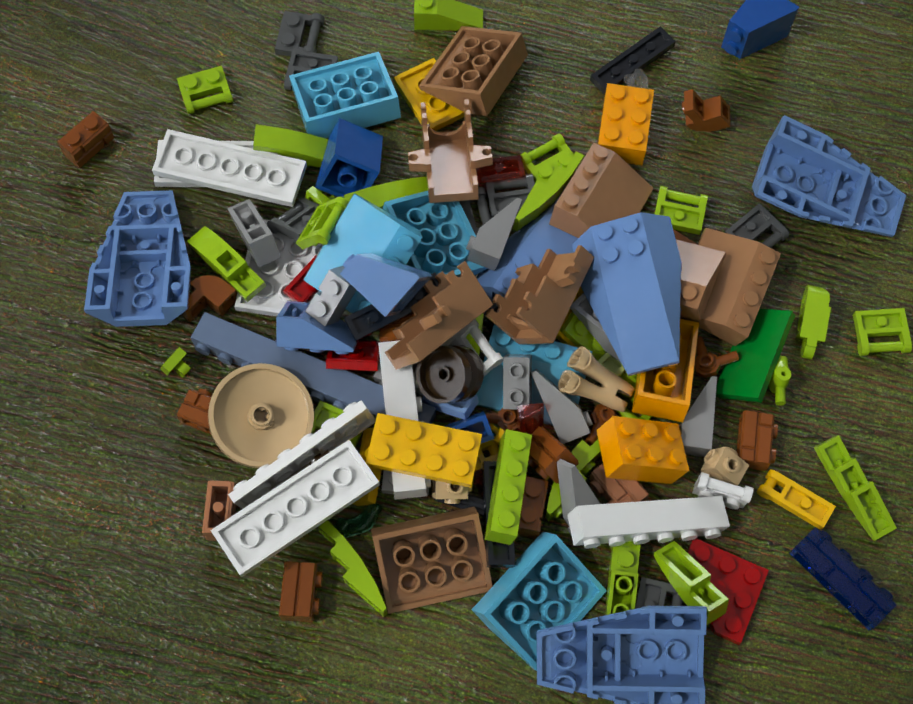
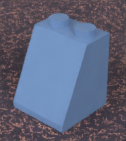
M372 253L352 254L343 263L344 269L340 273L385 317L400 314L432 277L429 272Z

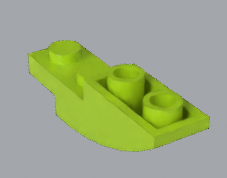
M206 226L186 241L247 302L266 287L265 282L248 266L247 262L229 244Z
M582 439L571 452L578 460L579 464L576 467L585 481H587V478L583 473L587 476L596 467L595 461L601 456L598 439L591 446ZM555 482L552 485L546 508L545 518L548 521L554 516L559 518L563 514L560 487Z
M631 541L611 548L605 615L635 609L641 544L635 545Z

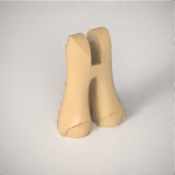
M583 346L577 348L569 358L567 366L599 382L601 387L585 380L571 370H565L558 382L559 391L569 395L585 397L613 410L624 412L628 403L615 395L618 391L621 394L632 397L635 388L602 366L588 349Z

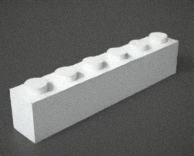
M400 340L379 342L386 415L418 421V412H422L421 396L416 397L415 388H419L416 382V372H413L412 364L396 370L384 353ZM392 472L395 500L426 496V488L431 487L430 479Z
M722 496L576 506L567 515L573 545H584L586 549L595 548L609 543L611 547H615L631 541L635 545H640L650 540H658L659 543L672 541L674 538H682V541L696 539L698 536L713 539L721 536V532L730 526Z

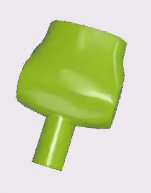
M786 356L779 357L768 385L770 391L775 393V404L779 406L786 404L785 389L791 379V371L788 367V358Z

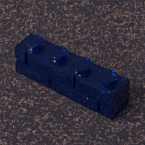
M815 527L789 554L869 631L872 630L896 607L897 604L892 601L894 599L892 594L885 588H879L872 581L873 577L864 568L859 569L852 562L853 558L846 550H839L832 543V537L826 531H819Z

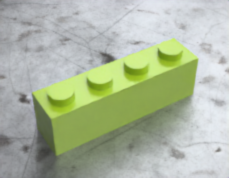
M506 429L500 439L485 540L511 545L518 536L532 434Z

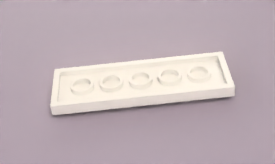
M167 129L152 172L156 176L293 207L307 163L304 160L265 151H256L252 148Z
M362 401L349 404L344 408V413L337 418L333 417L325 421L321 426L322 428L314 434L309 433L299 441L300 444L293 449H286L281 452L275 462L260 467L255 472L256 475L248 481L243 480L236 484L233 488L234 491L228 494L234 504L244 509L294 476L297 472L308 467L314 456L319 453L323 454L326 450L331 452L347 440L353 439L374 424L376 419Z
M347 440L210 531L239 575L243 577L378 487L380 483L351 441Z

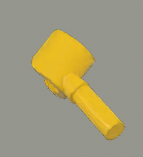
M489 423L491 431L496 435L494 442L499 445L505 431Z

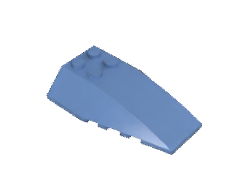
M784 115L767 143L752 185L755 197L801 218L893 237L906 195L882 176L878 178L871 173V168L866 164H859L850 157L851 153L845 148L840 149L834 145V140L829 136Z
M173 190L124 192L114 213V221L106 231L107 237L97 251L98 257L89 269L84 311L86 314L115 327L167 325L188 309L191 266Z
M560 196L536 219L507 239L495 271L486 269L478 274L476 278L490 299L495 294H500L504 298L512 278L517 279L519 277L515 273L517 268L528 264H535L538 267L547 249H551L557 255L574 253L572 244L578 238L549 225L554 206Z
M640 212L591 226L572 244L573 252H575L578 245H582L594 256L581 284V289L627 375L631 376L680 363L682 262L670 217Z
M645 606L537 630V685L574 693L575 691L587 694L589 698L598 700L599 697L614 701V704H705L703 663L707 607Z

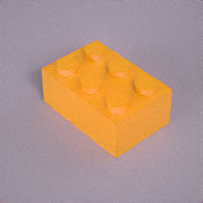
M607 83L598 144L616 152L628 164L643 165L647 149L654 90Z
M612 416L596 430L606 478L673 484L689 471L680 428L677 423Z

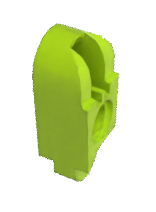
M806 285L795 337L803 339L801 358L812 360L817 343L825 342L831 311V307H829L830 293L824 288L813 285Z

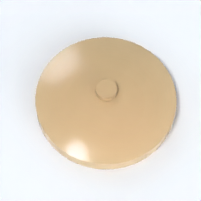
M250 364L232 371L214 390L208 409L209 429L216 445L231 460L252 468H260L266 464L270 465L278 459L277 457L281 452L286 449H293L299 445V441L305 435L311 433L314 422L313 403L306 387L294 374L272 364Z

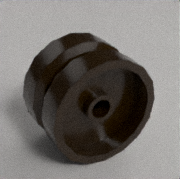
M464 345L439 346L418 362L416 368V382L420 392L428 400L435 403L466 401L476 395L484 379L483 365L479 356L471 348Z

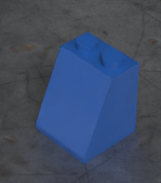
M746 0L729 20L721 48L728 54L742 59L786 38L790 33L799 6L789 0Z
M339 118L329 136L315 188L344 198L345 194L371 187L380 173L383 136Z

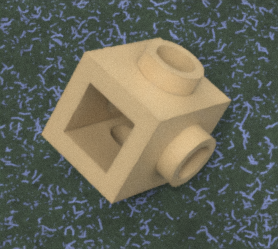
M721 447L712 449L706 454L704 458L705 463L701 471L709 474L711 478L738 486L749 464L742 460L734 449Z
M432 480V496L435 499H444V503L459 504L460 499H468V492L472 491V487L455 484L450 487V483Z

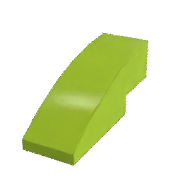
M673 541L654 552V558L685 604L687 606L707 607L706 625L726 613L729 599L710 582L711 574L679 544Z

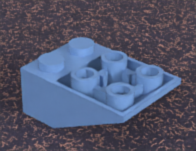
M287 301L276 317L277 347H284L286 350L293 351L304 348L309 349L311 352L331 350L337 354H348L354 352L358 343L352 336L345 321L339 319L338 322L324 326L305 311L310 304L308 302Z

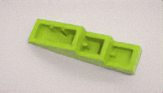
M256 124L253 150L278 153V155L304 160L307 166L321 167L328 139L289 129Z
M575 151L566 169L556 165L546 184L539 180L536 181L515 218L513 230L518 231L557 200L583 161V154Z
M427 177L404 179L368 187L345 194L344 198L350 201L355 193L383 209L384 202L428 191Z
M834 436L815 446L814 449L831 480L871 539L876 541L897 529L873 481H867L856 458L850 457L840 436Z
M328 520L319 525V532L335 545L330 550L332 558L347 570L342 576L344 583L379 614L385 617L387 615L385 603L374 579L360 556Z

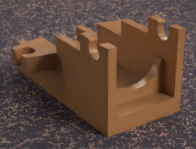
M464 99V121L462 125L455 131L444 132L434 131L427 124L425 102L420 103L423 149L408 152L409 171L426 172L429 203L478 200L476 168L493 165L491 146L473 145L469 99Z
M578 245L574 253L557 255L551 249H547L538 267L535 264H528L517 268L515 273L519 277L517 279L512 278L504 298L500 294H496L493 299V303H496L498 306L497 312L494 309H488L485 316L518 344L553 343L594 256L582 245Z
M466 261L457 266L461 271L460 277H457L453 270L446 275L442 271L435 276L439 282L438 287H435L431 280L423 286L428 294L410 307L415 316L404 321L400 327L392 330L396 338L401 340L384 353L396 370L420 362L493 305Z

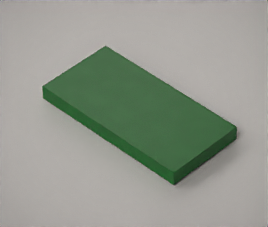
M759 309L748 338L736 346L733 345L730 352L737 351L739 360L724 365L716 385V397L762 403L794 321L795 314L793 311Z

